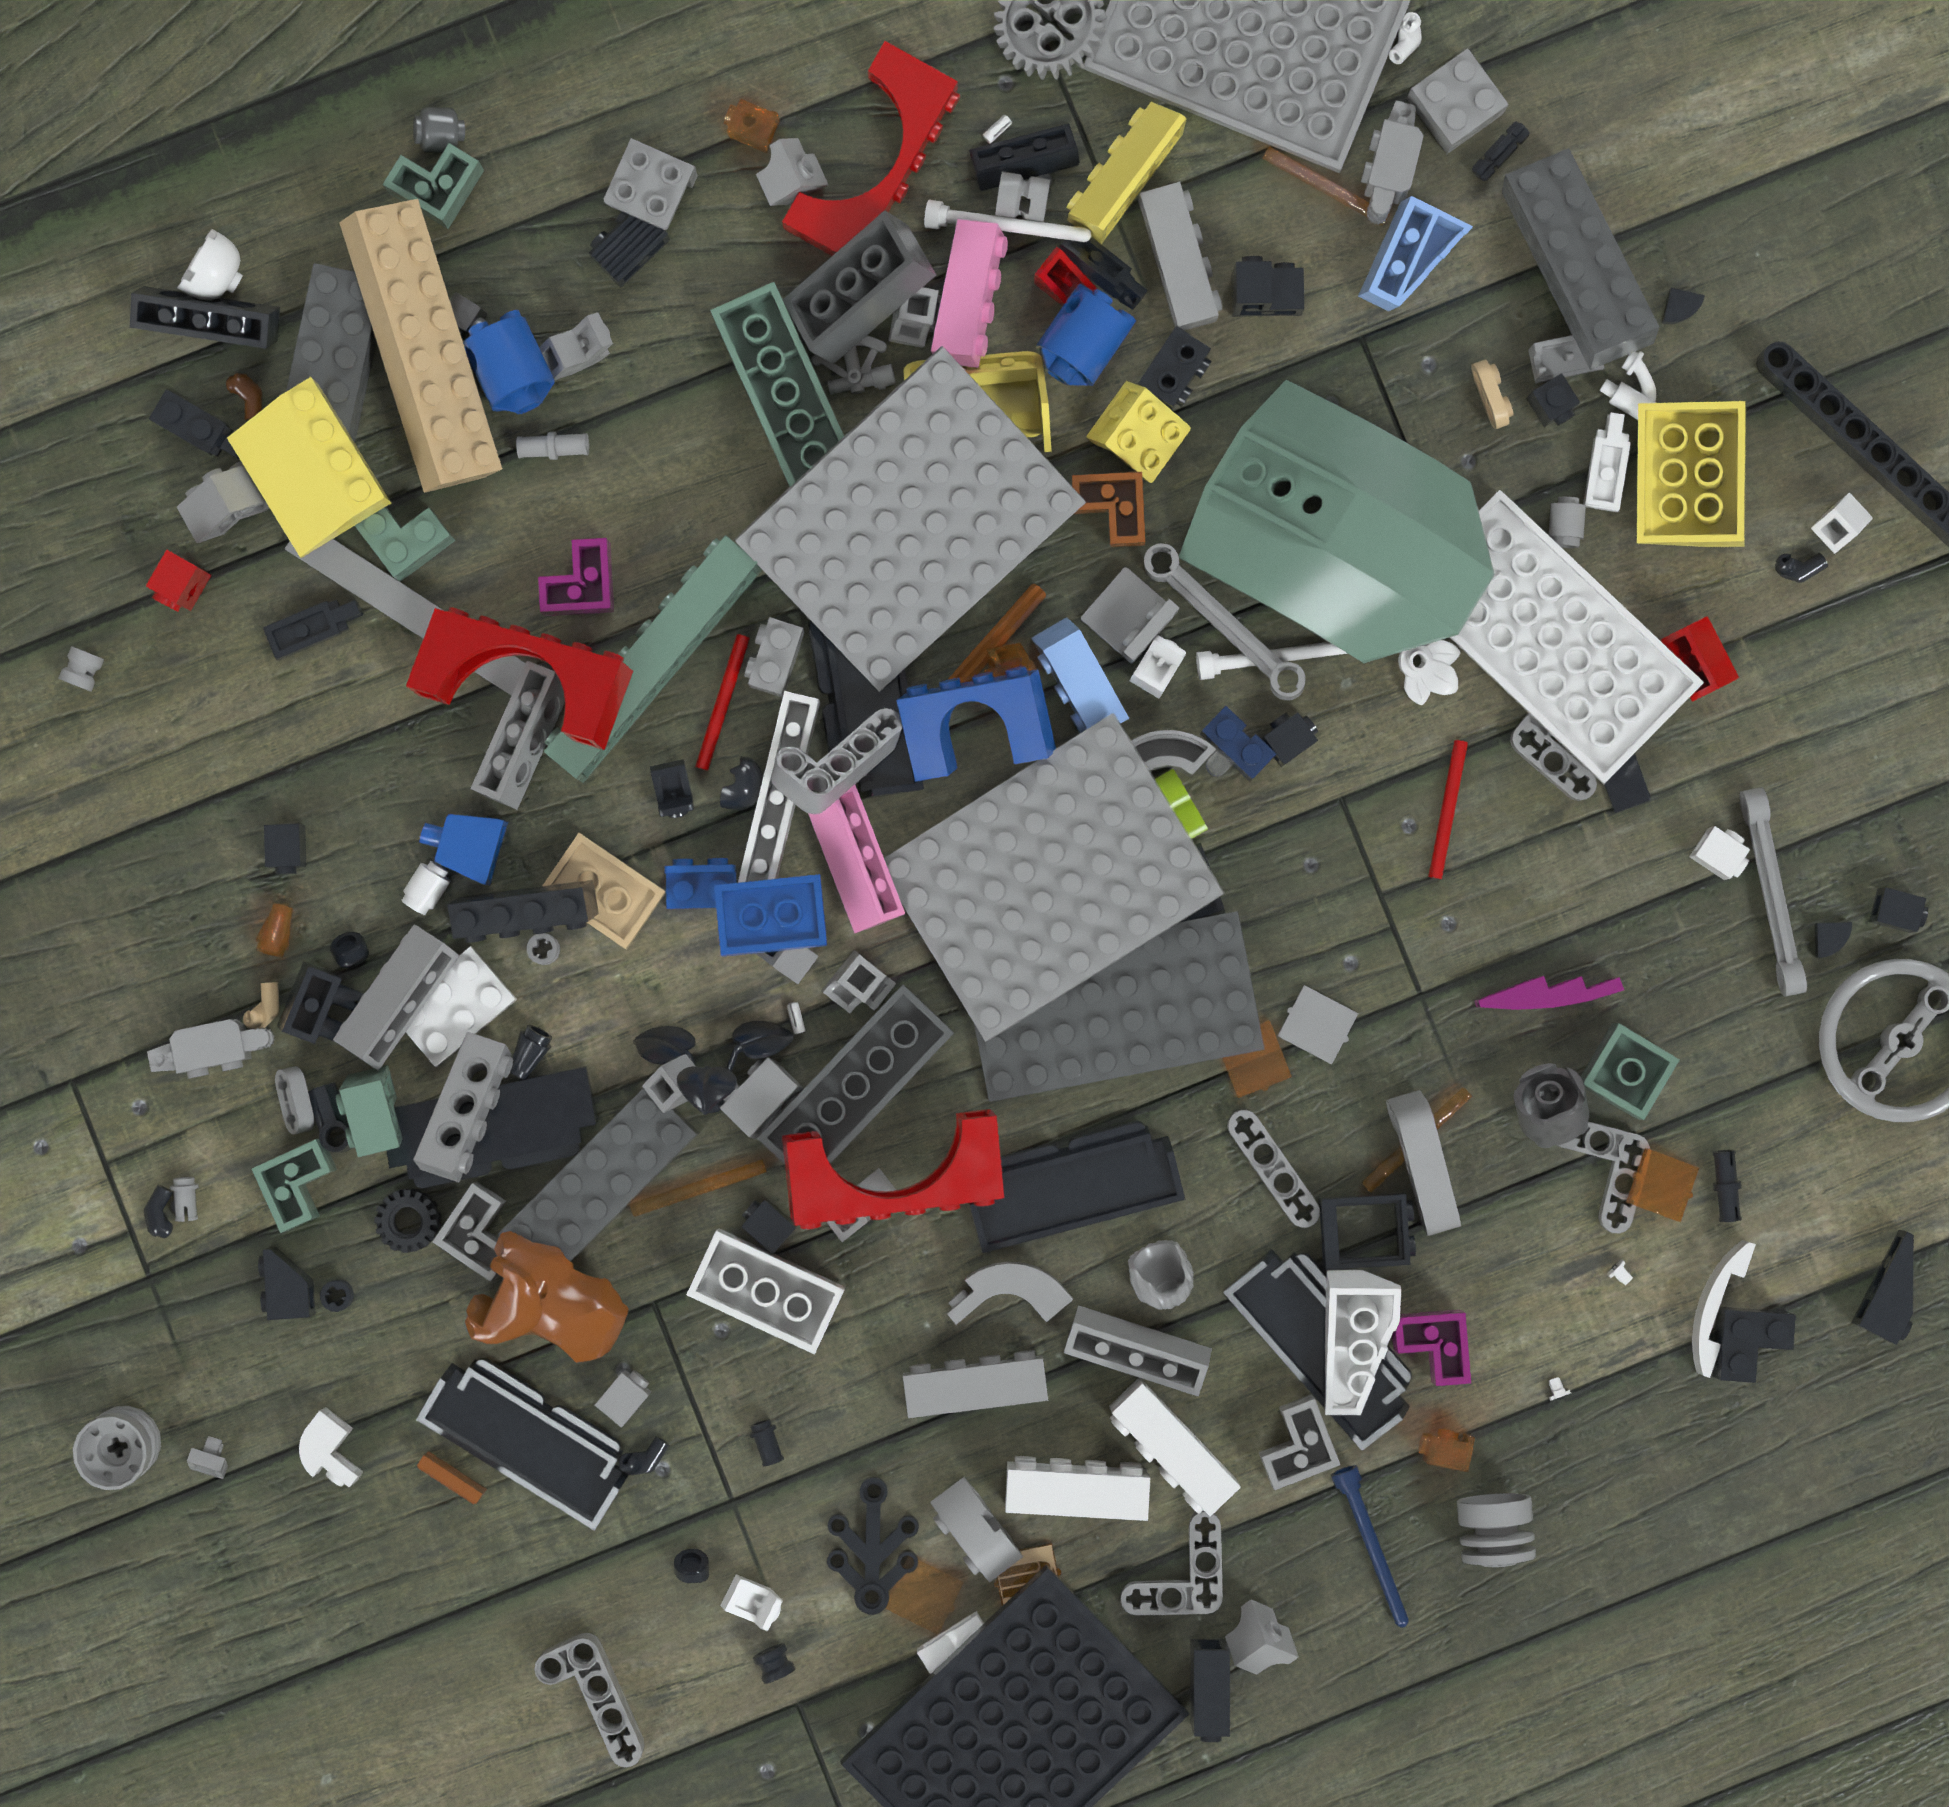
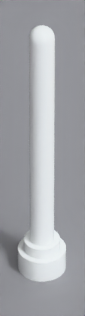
M928 200L925 210V228L940 229L941 226L947 227L948 224L956 225L957 219L997 223L1001 231L1079 242H1087L1091 238V232L1087 228L950 210V206L944 205L943 201Z
M1330 642L1270 650L1282 662L1347 654ZM1211 651L1196 652V664L1200 680L1212 679L1214 675L1221 674V670L1256 666L1243 653L1219 656L1218 653L1212 654Z

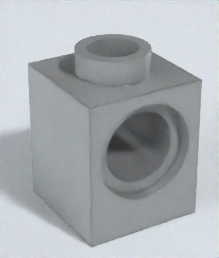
M624 1370L595 1406L622 1428L650 1395L651 1391L647 1388L649 1382L635 1370L631 1373Z

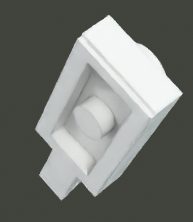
M1610 412V415H1607L1605 430H1597L1593 442L1583 505H1586L1588 508L1618 512L1620 509L1631 442H1628L1629 434L1622 433L1624 414Z

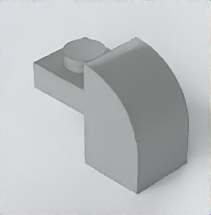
M597 312L586 316L572 330L549 337L539 348L554 379L557 380L575 374L610 354L608 348L613 342L610 338L608 327L603 323Z

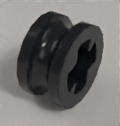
M336 1279L330 1281L323 1286L320 1292L322 1305L331 1312H339L348 1308L354 1299L352 1286L344 1280ZM334 1286L336 1290L343 1289L346 1296L342 1297L345 1301L342 1305L337 1301L330 1302L328 1295L332 1294L329 1291L331 1287Z

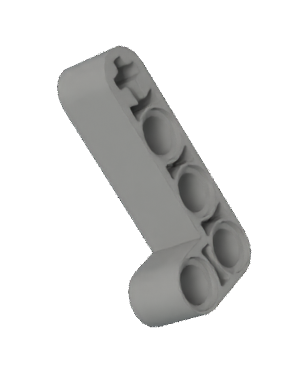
M887 708L876 711L817 763L799 748L784 747L777 753L771 776L772 784L806 813H822L896 748L902 730L900 715L896 711Z
M1420 1090L1387 1099V1109L1392 1125L1399 1136L1417 1209L1426 1236L1461 1227L1436 1124L1428 1101Z
M582 1633L546 1649L535 1663L534 1670L539 1681L544 1684L553 1685L575 1676L614 1763L626 1768L638 1763L645 1747L644 1738L598 1637L591 1633ZM581 1643L590 1645L593 1649V1657L590 1659L580 1658L576 1654V1646ZM555 1658L561 1664V1671L556 1674L547 1672L544 1668V1660ZM602 1676L607 1681L608 1689L601 1692L594 1690L590 1685V1678ZM609 1708L619 1710L622 1714V1721L616 1724L608 1722L604 1716V1711ZM626 1727L628 1729H626L623 1737L628 1746L634 1744L635 1748L632 1755L628 1751L621 1752L620 1750L623 1744L620 1732Z

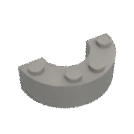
M1176 730L1154 731L1131 740L1150 772L1168 768L1179 770L1189 777L1216 750L1215 747L1202 738Z

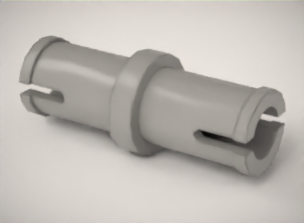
M548 432L547 436H518L516 441L517 455L519 459L524 457H549L550 460H557L558 456L589 455L588 434L557 435L556 432Z

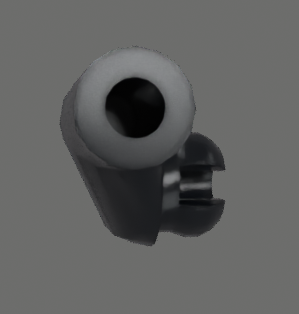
M1784 553L1777 558L1775 570L1782 578L1798 583L1805 582L1828 568V563L1821 553L1814 555L1805 562L1791 558V554Z
M160 1184L156 1186L143 1213L147 1231L154 1237L159 1236L164 1239L170 1236L173 1230V1224L169 1220H165L163 1211L173 1191Z
M655 1436L646 1451L623 1454L619 1459V1467L625 1474L632 1476L651 1473L655 1470L670 1445L663 1439Z

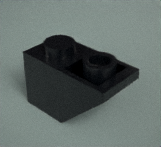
M277 1247L264 1249L263 1256H259L258 1270L260 1277H265V1291L261 1292L260 1303L262 1312H267V1320L308 1318L316 1315L314 1280Z

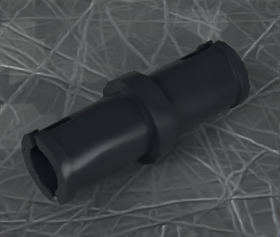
M1736 1150L1713 1151L1716 1174L1713 1190L1717 1191L1719 1222L1742 1220L1738 1191L1742 1189L1741 1181L1737 1180Z

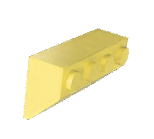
M1150 102L1145 110L1140 107L1128 123L1132 128L1124 138L1119 135L1110 146L1108 153L1111 156L1103 166L1098 163L1088 176L1087 180L1091 182L1084 193L1077 191L1066 207L1070 210L1068 222L1075 227L1089 229L1091 237L1102 244L1181 138L1187 118L1178 112Z

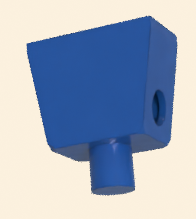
M448 814L444 827L429 823L424 824L420 843L437 847L435 862L474 881L490 886L508 822L500 819Z

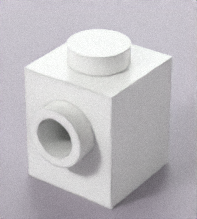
M1849 492L1831 507L1811 529L1835 554L1856 537L1873 517Z
M1714 826L1706 830L1689 857L1723 880L1731 879L1733 875L1738 877L1743 872L1749 862L1745 857L1750 849L1743 845L1745 840L1737 833L1729 829L1723 832Z

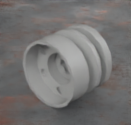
M131 1406L113 1407L87 1423L79 1432L73 1447L74 1464L80 1476L92 1486L103 1490L121 1489L136 1481L156 1462L161 1449L160 1431L154 1420L143 1410ZM116 1441L126 1442L128 1447L126 1449L123 1446L117 1447Z
M1515 1493L1486 1494L1457 1500L1459 1525L1475 1528L1474 1533L1460 1537L1461 1545L1473 1547L1461 1552L1463 1563L1482 1565L1484 1567H1506L1536 1558V1548L1534 1546L1521 1545L1535 1540L1534 1533L1518 1530V1525L1526 1524L1533 1520L1530 1495Z

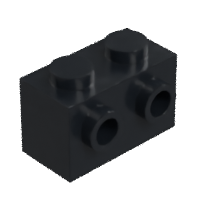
M1176 326L1138 385L1147 388L1171 410L1174 409L1176 404L1182 408L1193 391L1188 387L1195 375L1201 379L1212 363L1207 358L1211 348Z

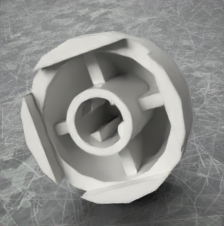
M211 229L207 234L205 243L199 247L177 287L184 293L199 300L210 301L220 298L226 290L233 293L243 276L237 272L241 261L239 251L229 239L214 229Z

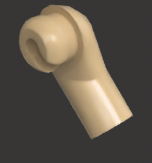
M278 982L260 983L261 1002L251 1011H246L243 1016V1023L247 1028L256 1030L257 1028H265L278 1016Z

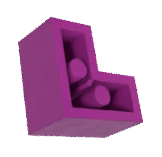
M607 538L571 540L573 575L538 577L540 612L544 616L614 612L611 543Z
M1459 1309L1400 1314L1397 1329L1392 1333L1393 1350L1396 1353L1428 1351L1431 1383L1435 1386L1471 1384L1466 1313Z

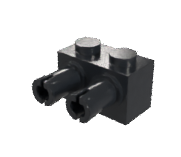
M303 961L277 1027L284 1033L315 1044L319 1036L334 1041L333 1039L343 1022L327 1017L330 1006L335 1004L353 1011L358 1005L354 1001H360L364 993L341 985V978L336 973Z

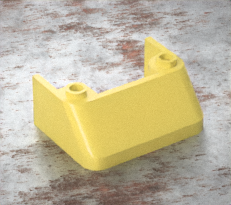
M1031 351L987 354L984 357L981 356L979 368L962 366L1026 437H1036L1042 434L1044 452H1052L1049 404L1041 355ZM926 360L907 364L903 369L904 380Z

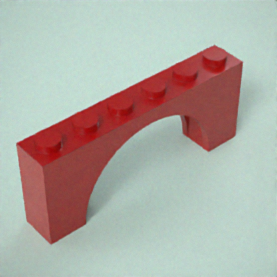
M884 41L868 69V78L890 97L902 121L903 141L895 165L877 186L862 195L850 199L822 200L799 192L782 221L784 230L831 256L838 252L884 210L889 213L895 201L899 204L901 203L909 188V185L906 183L912 171L917 174L926 158V154L923 153L929 141L935 143L943 128V124L940 123L946 111L952 113L960 98V94L957 93L958 81Z
M449 607L448 612L434 609L408 678L407 688L420 697L450 705L453 696L469 675L484 664L507 656L534 657L550 664L562 684L565 696V716L561 732L572 741L605 750L633 674V670L623 663L624 658L609 651H604L603 655L592 653V648L577 642H573L572 646L561 644L559 638L542 633L540 638L530 635L531 632L517 625H510L509 629L500 627L498 621L485 616H480L479 620L468 618V613L457 608Z
M991 1109L956 1113V1128L953 1142L941 1164L920 1182L894 1191L865 1189L843 1178L830 1165L823 1148L822 1138L817 1131L782 1135L790 1218L794 1225H800L801 1229L821 1227V1222L835 1221L839 1225L851 1224L856 1222V1218L870 1216L872 1220H883L890 1218L891 1213L904 1211L905 1215L924 1214L927 1208L939 1207L942 1211H952L959 1209L960 1204L973 1202L975 1206H989L995 1204V1199L1004 1198L997 1115Z

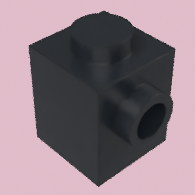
M1562 373L1532 391L1526 398L1544 428L1554 421L1557 426L1565 423L1575 416L1573 410L1580 404L1579 399Z
M1286 712L1270 723L1273 730L1262 738L1276 753L1274 758L1283 767L1318 741L1315 737L1318 730L1307 715L1302 718L1297 712L1290 717Z

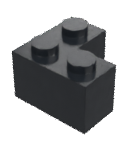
M1262 256L1242 257V261H1236L1231 275L1232 317L1302 315L1304 311V268H1295V263L1291 262L1276 263L1274 268H1272V262L1263 261Z
M1719 1307L1716 1315L1715 1342L1721 1344L1713 1367L1712 1376L1723 1381L1756 1383L1758 1348L1794 1350L1796 1315L1786 1311Z

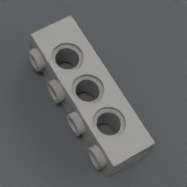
M530 661L526 662L471 786L472 790L518 810L546 746L545 741L551 734L565 703L563 687L555 671Z
M470 1032L466 1033L413 1159L420 1170L456 1182H460L463 1173L467 1174L473 1163L472 1151L476 1141L480 1142L485 1134L487 1127L485 1119L489 1109L493 1110L496 1107L500 1096L498 1088L501 1080L509 1075L513 1065L512 1054L506 1044ZM480 1070L487 1071V1075L482 1081H472V1077L476 1072ZM464 1103H474V1107L469 1113H459V1109ZM453 1134L461 1135L456 1145L445 1146L449 1136Z

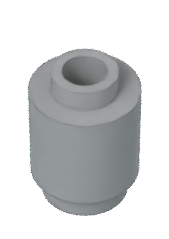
M1558 497V503H1551L1549 536L1561 548H1579L1580 540L1584 539L1586 505L1579 504V498Z

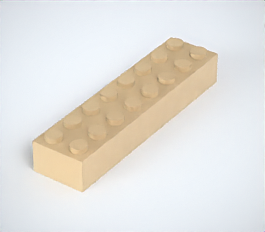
M414 199L355 211L339 223L424 493L485 478L502 470L419 200Z

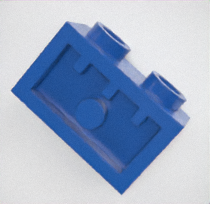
M728 858L707 859V865H693V859H672V866H664V873L666 874V909L716 908L714 885L737 883L736 865H728Z

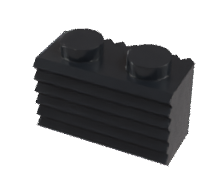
M624 212L618 215L615 220L618 225L608 234L606 231H603L594 238L590 244L593 249L589 252L591 258L620 288L670 240L665 230Z

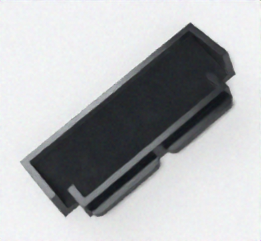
M809 620L808 628L817 685L820 692L828 694L829 704L825 705L822 709L829 753L876 711L887 708L896 711L900 715L897 699L907 693L908 684L904 669L879 692L826 635ZM903 726L896 748L857 782L861 800L924 790L923 780L915 781Z
M587 1066L500 1084L498 1088L500 1090L498 1103L493 1110L489 1109L485 1119L487 1122L485 1134L480 1142L476 1141L472 1151V1166L467 1174L463 1173L461 1180L488 1174L492 1169V1162L501 1160L505 1168L515 1169L576 1155L580 1149L579 1143L583 1140L580 1128L595 1125L599 1120ZM439 1098L394 1107L403 1140L400 1147L386 1150L389 1169L406 1165L408 1179H413L415 1185L419 1188L455 1182L420 1170L413 1160ZM464 1103L460 1107L459 1113H469L473 1109L474 1103ZM453 1134L449 1136L445 1146L456 1145L461 1135Z
M1131 1121L1072 1137L1068 1142V1147L1058 1149L1055 1144L1049 1143L1000 1156L1004 1198L995 1199V1204L989 1206H975L974 1202L969 1203L982 1253L1186 1199L1169 1137L1165 1136L1152 1140L1148 1126H1144L1141 1121Z
M1270 1249L1228 1286L1223 1293L1325 1408L1327 1275L1306 1253H1299L1297 1255L1293 1252L1287 1259L1282 1261ZM1388 1345L1387 1353L1377 1369L1374 1384L1361 1415H1331L1362 1451L1402 1421L1410 1408L1409 1404L1400 1394L1407 1390L1412 1373Z
M487 1358L475 1359L467 1371L452 1363L437 1382L416 1419L594 1531L629 1476L616 1465V1462L623 1453L621 1444L616 1438L562 1405H556L553 1408L545 1403V1396L542 1392Z

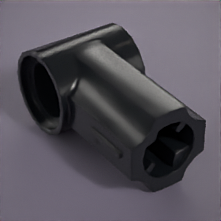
M337 1083L325 1084L308 1091L313 1114L320 1132L319 1140L322 1147L327 1151L343 1153L352 1149L348 1145L347 1138L339 1147H335L330 1141V1134L333 1129L341 1127L345 1132V1129L349 1127L346 1114L341 1115L337 1106L336 1095L340 1094Z

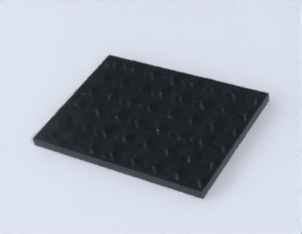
M1045 1565L856 1744L840 1762L883 1807H1093L1190 1713L1073 1591Z

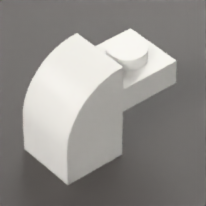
M326 1407L317 1413L304 1430L299 1444L300 1459L304 1468L312 1477L318 1474L324 1467L327 1470L326 1476L332 1482L341 1487L344 1484L350 1487L359 1479L363 1471L336 1450L353 1428Z

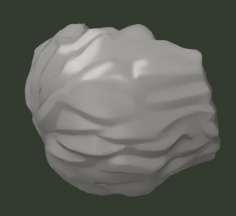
M1158 1240L1156 1243H1150L1146 1247L1141 1248V1250L1134 1252L1130 1259H1128L1130 1283L1141 1302L1147 1303L1158 1310H1166L1179 1306L1190 1295L1194 1286L1193 1269L1187 1259V1254L1178 1242Z

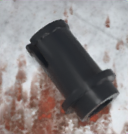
M770 1419L752 1424L750 1426L752 1432L749 1433V1436L755 1439L762 1460V1466H770L784 1460L774 1433L776 1425H772Z

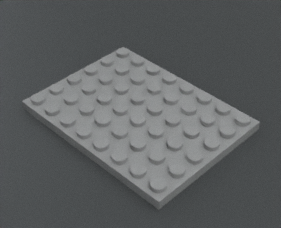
M1110 0L1105 12L1107 19L1101 22L1105 25L1106 33L1096 34L1101 39L1102 46H1091L1095 57L1094 59L1087 57L1083 69L1340 173L1411 0Z
M941 346L735 538V542L754 561L758 562V566L880 692L1082 507L1086 501L953 356Z
M1114 713L1055 749L1049 758L1041 759L1031 764L884 858L903 907L985 1042L1001 1034L1225 894Z

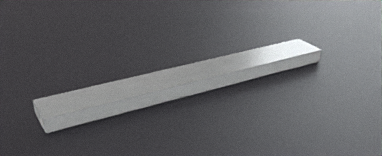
M334 539L302 558L299 557L290 541L285 547V550L421 638L425 636L434 609L442 610ZM507 656L486 663L474 672L512 696L526 663L515 656Z

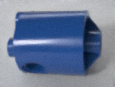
M1079 284L1036 345V349L1043 355L1046 366L1045 371L1064 385L1093 386L1136 322L1135 318L1124 310L1119 309L1117 311L1110 306L1113 300L1104 292L1098 289L1093 292L1086 286Z
M513 310L501 316L500 321L488 325L485 321L472 326L468 330L470 337L463 341V345L471 368L492 411L505 410L523 414L538 407L554 385L555 379L525 317L521 316L519 310Z

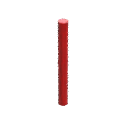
M740 634L736 635L695 765L697 768L709 770L747 650L749 637Z
M1454 740L1428 875L1430 878L1442 879L1468 746V742Z

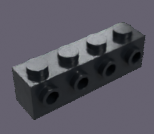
M593 880L464 896L457 898L447 905L453 939L465 938L466 943L483 941L487 939L486 935L499 933V938H511L519 936L520 930L532 929L533 934H543L554 931L553 926L566 925L567 930L587 927V922L599 914Z

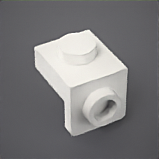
M1157 635L1129 681L1155 697L1160 698L1185 657L1186 652L1179 648L1175 642Z
M736 1574L720 1606L725 1611L750 1620L760 1629L768 1631L772 1622L780 1614L782 1599L771 1588Z

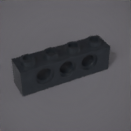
M143 286L131 293L129 328L267 349L278 341L280 307L225 298H217L210 301L199 300L184 292Z

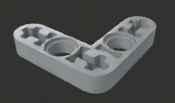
M1528 713L1511 734L1510 743L1515 752L1569 798L1581 801L1592 796L1597 786L1595 776L1551 738L1552 735ZM1520 731L1523 733L1532 731L1534 733L1532 741L1540 747L1545 741L1549 747L1542 750L1537 759H1534L1532 754L1537 752V750L1531 745L1523 748L1519 744L1522 740L1521 736H1519ZM1549 752H1556L1562 757L1563 765L1557 772L1547 770L1544 765V758ZM1570 764L1575 767V770L1570 772L1572 776L1576 779L1584 776L1587 779L1585 782V786L1588 789L1587 792L1581 790L1575 793L1572 790L1575 784L1568 777L1563 780V783L1558 779L1559 776L1567 772Z
M1588 1122V1129L1582 1136V1148L1577 1146L1580 1141L1577 1138L1557 1146L1612 1160L1599 1210V1222L1605 1230L1619 1234L1625 1232L1632 1224L1650 1155V1146L1648 1141L1638 1134ZM1596 1131H1603L1608 1136V1145L1604 1150L1596 1151L1590 1145V1137ZM1633 1140H1637V1147L1642 1148L1641 1154L1634 1155L1631 1165H1638L1637 1172L1629 1168H1619L1620 1161L1628 1163L1629 1153L1624 1151V1147L1626 1144L1631 1145ZM1623 1173L1629 1174L1634 1181L1632 1190L1625 1194L1618 1192L1615 1187L1616 1178ZM1611 1195L1619 1199H1630L1628 1206L1621 1203L1619 1214L1624 1216L1623 1223L1617 1222L1615 1227H1611L1612 1221L1607 1219L1608 1212L1614 1213L1617 1202H1610Z
M1203 1510L1200 1514L1195 1512L1189 1520L1190 1580L1129 1582L1123 1587L1120 1594L1121 1604L1126 1612L1132 1615L1209 1614L1219 1609L1223 1598L1221 1524L1216 1514L1214 1513L1209 1516ZM1202 1517H1208L1209 1523L1215 1524L1214 1528L1208 1530L1209 1543L1216 1541L1215 1547L1205 1544L1197 1547L1194 1545L1195 1541L1202 1543V1533L1200 1529H1195V1524H1200ZM1202 1552H1210L1215 1557V1565L1209 1571H1201L1196 1566V1558ZM1196 1576L1205 1579L1216 1576V1582L1209 1580V1590L1211 1594H1216V1599H1211L1208 1606H1203L1202 1600L1196 1599L1197 1595L1203 1593L1202 1580L1195 1582ZM1150 1588H1157L1155 1599L1158 1607L1150 1608L1151 1600L1140 1601L1139 1607H1133L1132 1601L1126 1600V1596L1132 1595L1133 1589H1139L1140 1594L1143 1596H1151ZM1167 1588L1179 1590L1181 1593L1179 1604L1174 1607L1164 1605L1161 1601L1163 1591Z

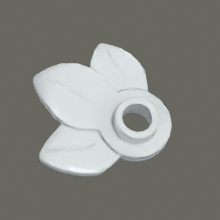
M1440 640L1401 652L1398 663L1400 670L1405 675L1404 689L1408 697L1415 703L1423 705L1427 701L1430 692L1441 695L1455 693L1458 690V678L1450 665L1459 657L1460 650L1452 643ZM1418 654L1421 657V664L1415 667L1413 665V658Z

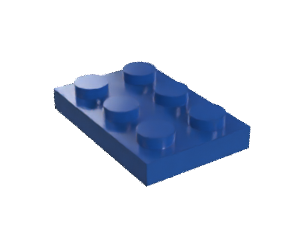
M820 874L714 885L720 953L722 957L827 946Z

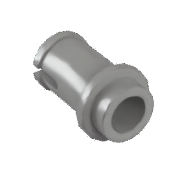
M195 1177L173 1179V1185L170 1186V1190L174 1191L175 1221H185V1206L188 1210V1221L198 1219L195 1189L199 1188V1184L195 1183Z

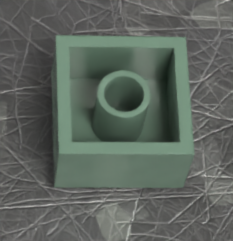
M1612 1023L1580 1077L1585 1089L1635 1119L1644 1120L1680 1059L1623 1025Z

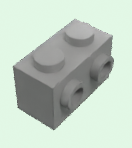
M769 617L767 625L761 623L755 640V644H759L760 648L756 658L750 657L744 677L750 678L748 682L750 688L783 698L805 633L802 627Z
M769 1057L765 1061L763 1059L758 1060L748 1070L747 1074L750 1077L741 1086L737 1084L735 1090L723 1099L725 1103L720 1107L748 1137L757 1139L804 1089L776 1060Z

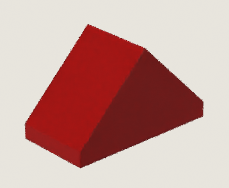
M1058 247L1053 250L1034 276V284L1062 306L1079 284L1086 286L1093 292L1097 289Z

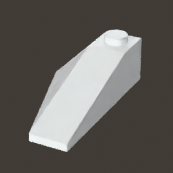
M1327 1270L1325 1415H1361L1374 1384L1377 1369L1387 1353V1345L1400 1321L1401 1285L1364 1270Z

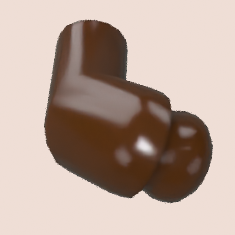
M236 373L227 378V390L230 393L237 394L245 401L244 420L249 421L262 410L263 393L261 388L248 375L243 373Z

